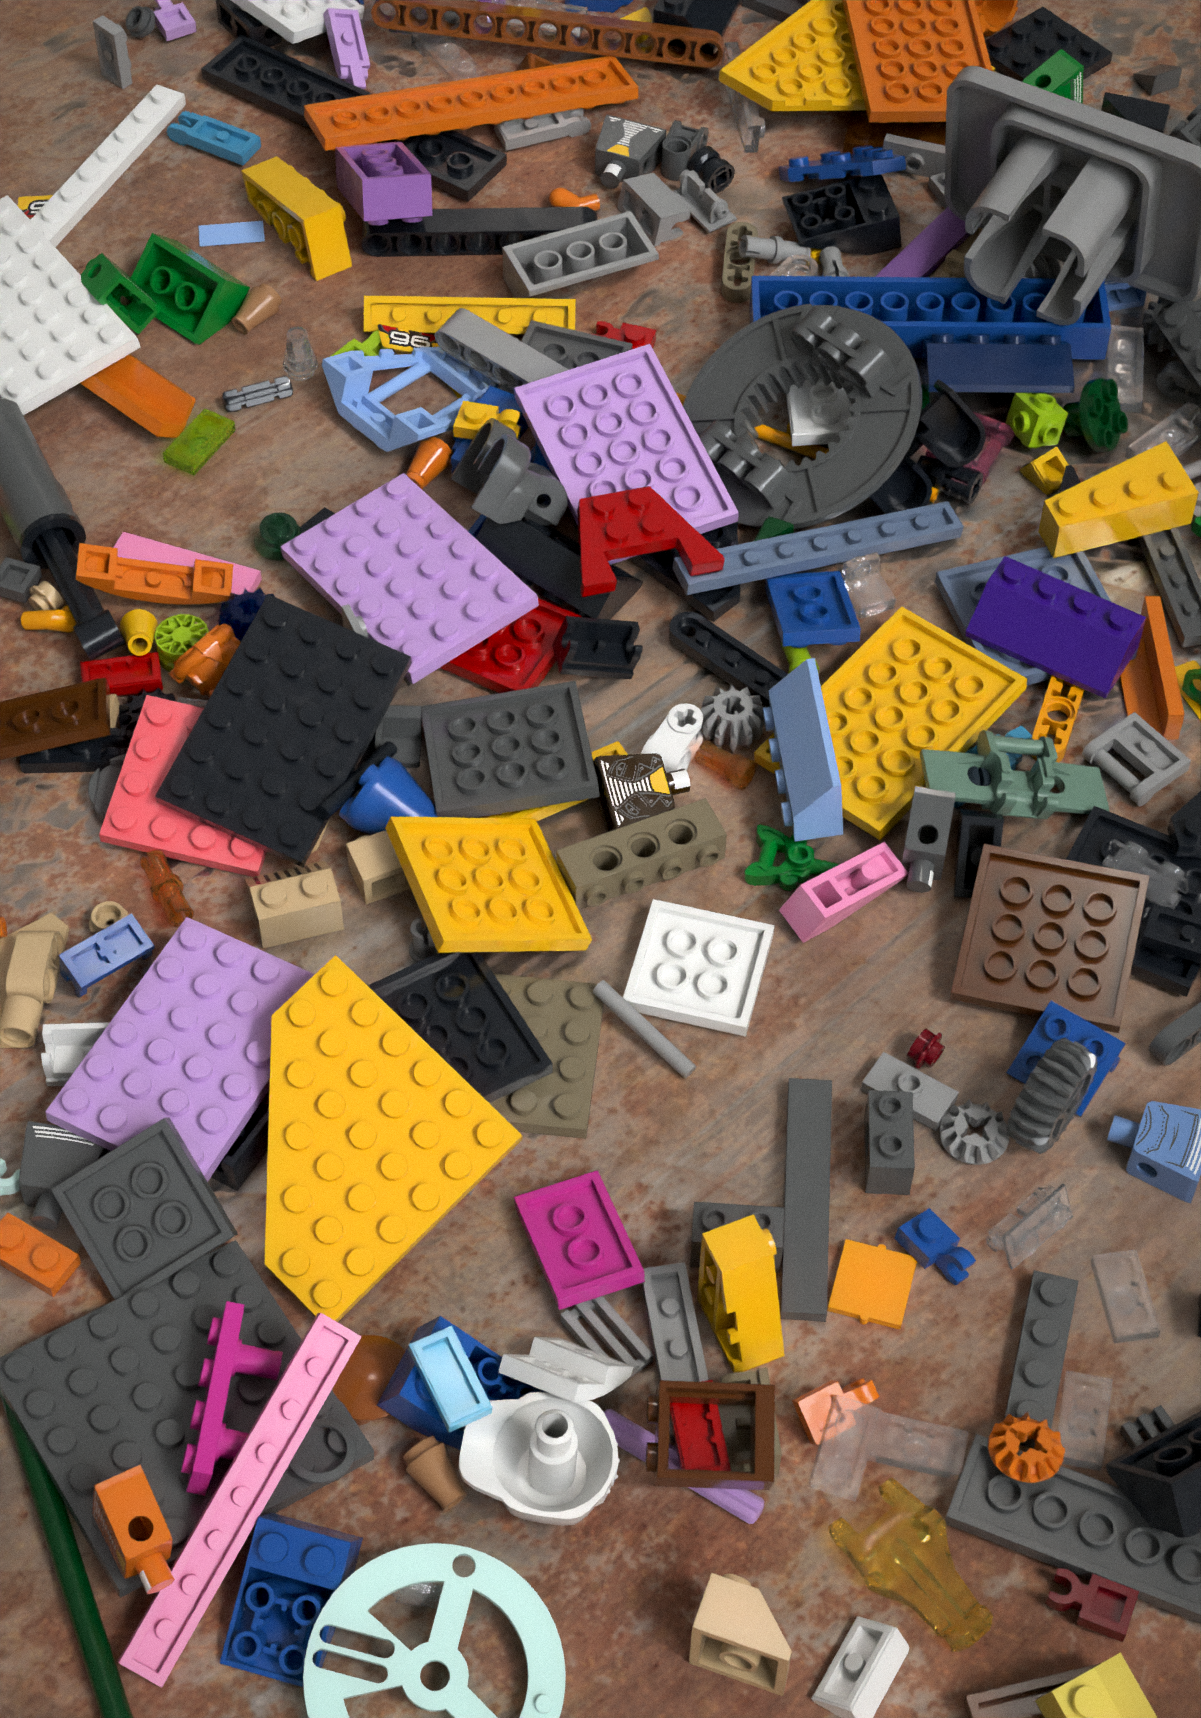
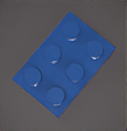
M840 571L785 574L765 579V591L783 646L803 648L812 644L829 643L831 645H844L847 642L860 641L861 627Z

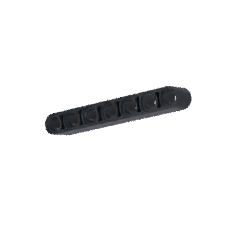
M588 207L432 209L433 216L422 217V221L414 223L403 222L401 218L389 219L385 225H370L367 221L362 220L361 246L367 254L375 257L503 255L502 247L596 221L598 218L595 211Z

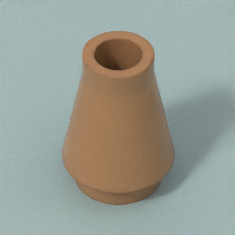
M261 283L258 287H252L239 311L231 320L233 326L240 333L247 335L253 328L279 312V306L282 304L281 297L271 286L265 283Z
M434 1436L422 1440L403 1456V1460L407 1464L405 1471L439 1503L443 1511L456 1506L467 1496L445 1443L439 1444Z

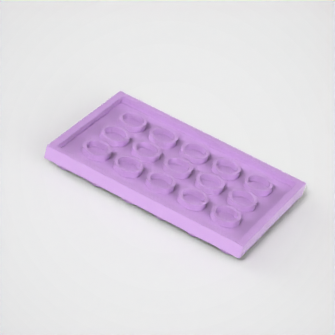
M650 344L514 388V397L551 473L564 486L567 493L568 507L577 525L579 499L647 486L655 490L700 534L738 522L739 512ZM635 556L610 560L608 563L611 565Z
M404 473L280 546L283 558L337 611L342 614L341 606L349 604L355 617L362 616L367 628L368 638L411 656L412 664L405 677L412 684L539 606L538 597L534 591Z
M186 917L45 1111L47 1121L112 1151L163 1118L170 1117L208 1182L270 1089L272 1015L315 974Z

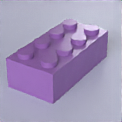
M402 142L336 147L337 188L363 221H367L370 225H385L389 219L402 218L403 222L414 223L422 221V217L433 216L431 173Z

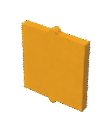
M846 1239L827 1311L859 1319V1322L863 1325L872 1322L901 1330L917 1261L911 1255L887 1250L884 1244L876 1247Z

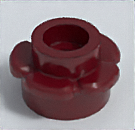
M925 1028L916 1038L907 1053V1057L916 1062V1068H921L923 1064L931 1068L937 1062L945 1049V1046L939 1043L942 1039V1034L939 1032L935 1035Z

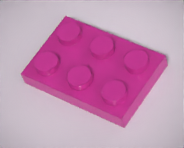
M598 1170L514 1197L515 1209L559 1310L645 1282L644 1269Z

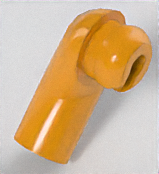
M67 605L61 610L24 611L21 616V624L25 630H51L69 633L74 631L73 626L76 625Z

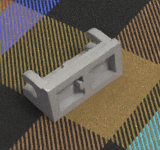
M655 173L623 179L617 208L622 213L628 211L633 213L654 247L659 246L660 242L673 240L683 234L680 228L672 229V227L677 222L682 223L690 219L691 210Z

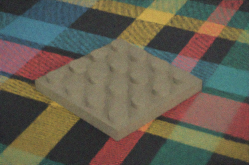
M494 974L552 1061L553 1073L490 1104L519 1132L587 1139L604 1003L592 993L597 984Z

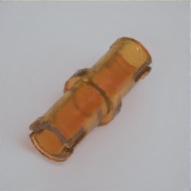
M154 850L148 852L147 855L153 865L150 866L147 858L144 856L140 861V865L150 881V893L153 899L161 904L168 923L171 926L180 927L185 920L181 913L182 911H184L188 918L192 919L194 916V911L189 906L182 892L184 889L183 882L178 875L173 874L166 855L162 851Z

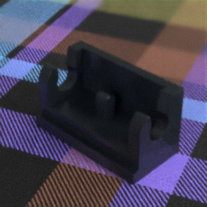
M216 0L218 22L235 39L240 35H244L268 47L282 42L281 35L263 25L261 21L242 10L231 0Z
M566 616L552 644L560 674L632 679L633 671L643 650L642 645H634L640 631L638 622Z
M269 1101L267 1105L263 1102L260 1103L211 1178L235 1191L239 1190L268 1151Z

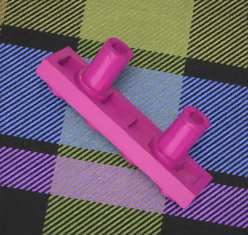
M226 1301L222 1317H212L207 1345L215 1346L213 1358H204L198 1386L206 1388L204 1402L195 1401L190 1422V1429L198 1430L195 1445L187 1443L181 1467L182 1473L189 1474L186 1492L205 1496L212 1476L214 1462H218L219 1457L234 1460L249 1434L226 1428V1423H222L231 1376H234L236 1372L276 1381L280 1371L283 1352L242 1344V1339H238L244 1304Z

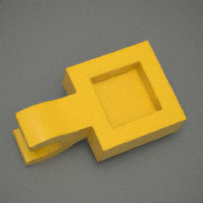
M463 401L453 425L454 437L473 440L482 425L490 418H494L513 429L518 439L521 431V426L517 425L520 412L506 409L499 414L498 406Z

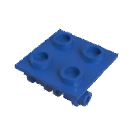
M1051 1000L1006 1073L1025 1084L1038 1061L1042 1059L1046 1050L1050 1049L1053 1043L1065 1037L1072 1042L1076 1041L1082 1044L1091 1053L1095 1054L1098 1065L1088 1093L1075 1113L1081 1117L1108 1072L1112 1073L1116 1069L1120 1061L1118 1056L1126 1043Z

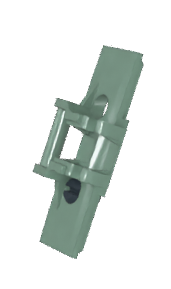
M982 730L977 739L978 754L922 749L919 753L926 788L956 793L955 802L981 804L982 809H988L994 814L1047 820L1055 811L1089 815L1094 806L1109 811L1099 767L1056 762L1058 756L1051 737L1042 736L1039 740L996 736L993 735L992 731ZM1006 753L1037 756V761L1030 771L1011 770L1009 757ZM1056 785L1060 793H1053L1050 790Z

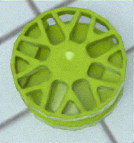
M178 614L163 620L156 628L154 636L160 665L166 671L170 672L173 670V662L197 643L205 633L209 632L207 624L201 618L191 614Z

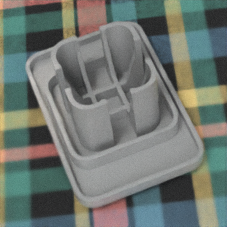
M967 66L958 73L947 90L944 197L949 209L958 218L965 221V232L973 235L978 227L983 228L964 256V273L968 282L975 290L988 298L1005 304L1038 253H1042L1065 262L1050 292L1037 310V317L1058 325H1071L1078 321L1105 278L1118 283H1128V285L1177 303L1183 300L1189 302L1196 297L1201 289V147L983 67Z

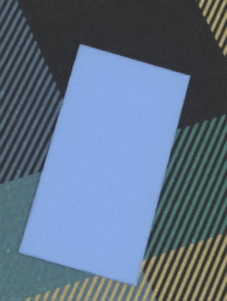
M263 221L198 226L200 247L265 242Z

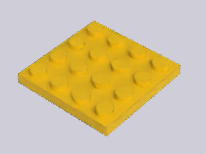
M390 817L385 829L438 953L587 950L592 941L591 935L536 819Z

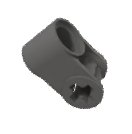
M678 120L673 122L668 135L662 143L661 173L665 178L680 181L679 176L684 170H688V163L693 154L700 148L707 146L708 128L701 127L696 129L684 126Z

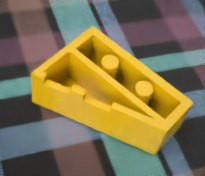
M754 1214L702 1233L697 1300L733 1373L745 1372L785 1356L774 1255L777 1253L776 1245L770 1231L767 1228L761 1230Z

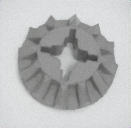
M969 1099L964 1105L956 1106L953 1104L949 1112L942 1117L939 1130L942 1145L951 1156L961 1162L973 1165L987 1164L998 1159L1007 1149L1009 1136L1007 1135V1124L1004 1121L1002 1111L996 1112L992 1110L988 1102L979 1105L973 1104ZM968 1124L975 1128L985 1125L982 1133L983 1137L976 1133L970 1136L966 1135Z

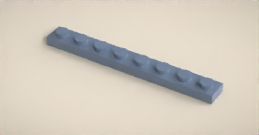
M946 501L719 548L717 550L725 559L723 570L690 576L681 556L674 558L672 569L686 595L960 538L964 526L949 502Z

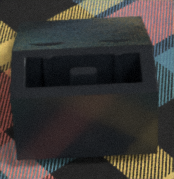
M882 174L862 176L782 197L799 246L824 249L831 246L838 248L841 252L867 256L902 247L900 216Z

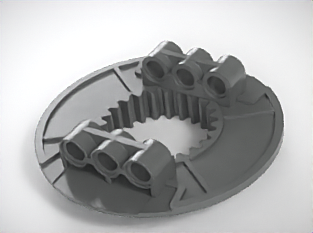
M805 304L779 310L747 325L724 342L711 355L697 374L687 393L683 408L739 512L738 523L760 529L765 519L770 516L792 523L794 529L825 522L851 510L878 490L892 475L906 455L915 436L922 407V388L918 368L910 350L903 340L882 321L863 312L841 306H812V304ZM819 379L823 381L824 385L828 386L833 381L837 389H844L852 404L848 406V411L852 417L845 419L848 430L839 431L838 436L841 439L839 443L830 442L828 444L829 452H816V459L814 461L805 457L799 466L795 464L794 460H790L785 467L780 460H775L765 452L762 455L759 451V446L755 442L759 434L754 427L762 424L758 417L759 414L768 413L769 410L766 404L768 402L776 403L779 392L787 395L790 392L791 385L794 384L798 388H802L805 380H809L811 385H815Z

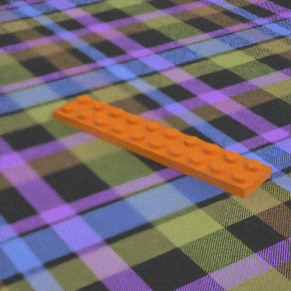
M606 56L304 105V118L324 150L335 151L336 147L376 144L377 142L393 139L406 140L411 136L423 134L436 135L441 131L453 129L467 130L472 126L484 124L497 125L508 120L531 119L533 116L580 108L592 109L595 106L610 103L622 104L628 100L638 99L639 87L616 57Z

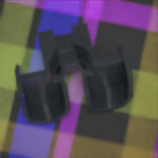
M939 379L933 386L939 393L921 410L918 427L906 455L892 475L878 490L869 496L886 514L928 505L932 494L931 481L918 464L911 459L923 445L937 459L952 467L969 464L977 458L983 449L986 434L981 420L953 389Z

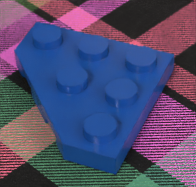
M872 145L852 148L853 154L849 152L841 153L840 151L821 153V159L809 161L808 156L789 158V165L778 166L780 180L795 182L803 181L804 176H808V179L819 178L820 180L844 178L846 173H850L851 176L878 175L906 170L905 156L893 154V149L873 148Z

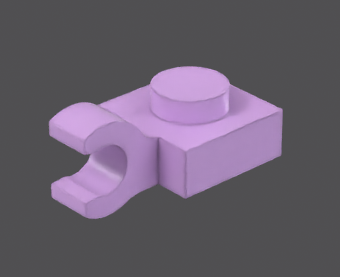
M155 0L158 5L154 11L155 24L166 41L196 32V22L183 2L173 5L171 0Z

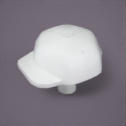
M533 1392L524 1395L520 1399L490 1401L493 1407L492 1414L465 1426L459 1457V1472L463 1482L476 1491L502 1501L513 1516L523 1520L562 1526L577 1524L596 1506L604 1502L607 1494L610 1493L611 1486L614 1485L615 1479L618 1478L617 1470L618 1463L620 1462L618 1458V1443L605 1413L598 1404L592 1401L573 1403L547 1392Z

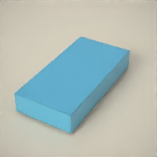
M452 1326L409 1344L408 1351L448 1433L492 1414L493 1407Z

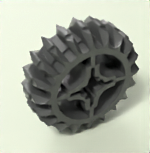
M1065 1037L1053 1043L1051 1048L1046 1050L1042 1059L1038 1061L1028 1080L1022 1086V1091L1015 1100L1016 1103L1007 1121V1135L1029 1151L1033 1150L1042 1154L1051 1149L1054 1143L1059 1140L1061 1134L1066 1131L1071 1120L1074 1119L1075 1113L1088 1093V1089L1094 1080L1093 1076L1097 1071L1098 1062L1095 1054L1091 1053L1082 1044L1076 1041L1072 1042Z

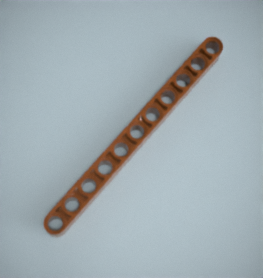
M375 0L371 10L373 21L379 27L386 29L703 68H712L718 65L722 60L724 42L721 35L713 30L471 0ZM383 3L391 4L396 14L392 16L385 15L381 11L380 5ZM415 7L423 8L427 12L428 18L423 20L417 19L413 15L412 9ZM447 11L457 13L460 22L449 23L445 19L444 13ZM479 15L488 16L492 21V26L481 27L477 23L476 17ZM518 19L524 24L525 28L521 31H514L509 27L508 21ZM544 23H550L555 26L557 32L553 35H546L541 31L540 26ZM576 27H583L588 31L589 36L585 39H578L573 35L572 30ZM608 31H615L621 36V40L617 43H610L605 39L604 34ZM641 35H647L652 38L654 43L649 47H642L637 43L636 39ZM673 39H680L685 43L686 47L681 51H674L669 47L668 43ZM705 43H712L718 50L712 55H707L701 51L700 47Z

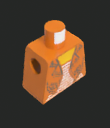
M141 1465L94 1485L93 1516L122 1576L126 1579L138 1574L147 1594L156 1593L171 1585L175 1579L166 1560L171 1556L173 1540Z

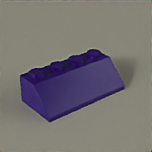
M1004 556L986 583L966 629L965 636L1106 699L1139 647L1146 617Z

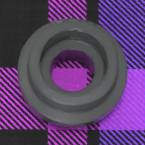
M135 6L127 15L126 27L132 36L140 39L153 31L155 27V13L149 7Z

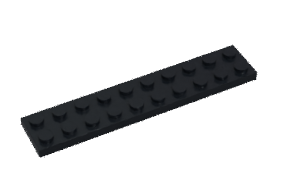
M240 35L201 68L203 80L309 129L311 127L304 118V105L372 94L244 35ZM454 130L441 131L436 135L423 134L411 136L406 140L393 139L377 142H402L431 173V185L468 202L507 165V154Z

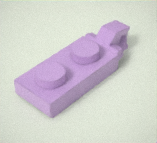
M327 8L323 16L339 79H344V81L364 90L366 89L365 80L368 78L370 61L358 10Z

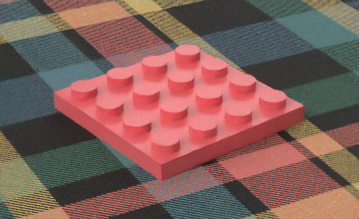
M146 695L99 833L100 841L250 877L259 876L267 851L157 803L155 795L204 708Z

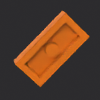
M7 1212L0 1221V1265L54 1297L81 1264L79 1254Z

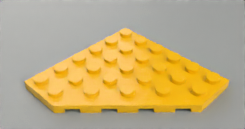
M842 0L809 1L724 66L719 73L720 82L770 111L866 110Z
M336 955L272 1015L264 1264L315 1317L321 1312L334 1321L339 1322L523 1140V1137L519 1131Z

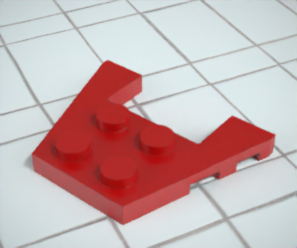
M650 486L579 499L577 512L580 545V590L582 597L616 590L617 579L608 561L676 548L690 576L723 570L725 561L723 555Z

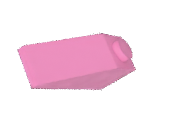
M884 841L801 884L779 911L804 943L832 928L906 878L908 872Z

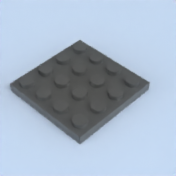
M576 681L421 706L437 817L477 818L600 797Z

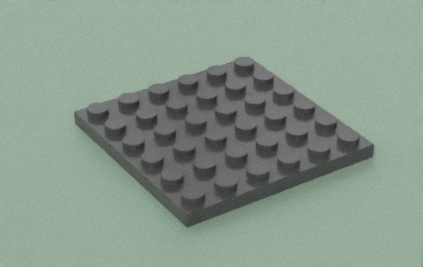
M236 1240L204 1255L149 1289L140 1287L0 1357V1392L120 1598L142 1587L143 1583L138 1574L126 1579L122 1576L93 1516L94 1485L141 1465L172 1536L171 1556L166 1560L171 1569L233 1461L219 1457L218 1462H214L212 1476L205 1496L186 1492L189 1474L182 1473L181 1467L187 1443L194 1445L196 1443L198 1430L190 1429V1422L195 1401L204 1402L206 1388L198 1386L204 1358H213L215 1346L207 1345L212 1317H222L226 1301L244 1304L245 1307L238 1338L242 1339V1344L283 1352L280 1371L276 1381L236 1372L234 1376H231L222 1423H226V1428L246 1433L250 1432L302 1342ZM331 1390L315 1419H328L338 1422L352 1435L356 1451L354 1463L346 1473L348 1474L374 1460V1449L345 1405ZM317 1427L308 1430L295 1456L298 1462L309 1471L318 1473L328 1472L343 1462L347 1447L339 1433L330 1428ZM288 1466L260 1516L277 1513L328 1484L305 1482L298 1478Z

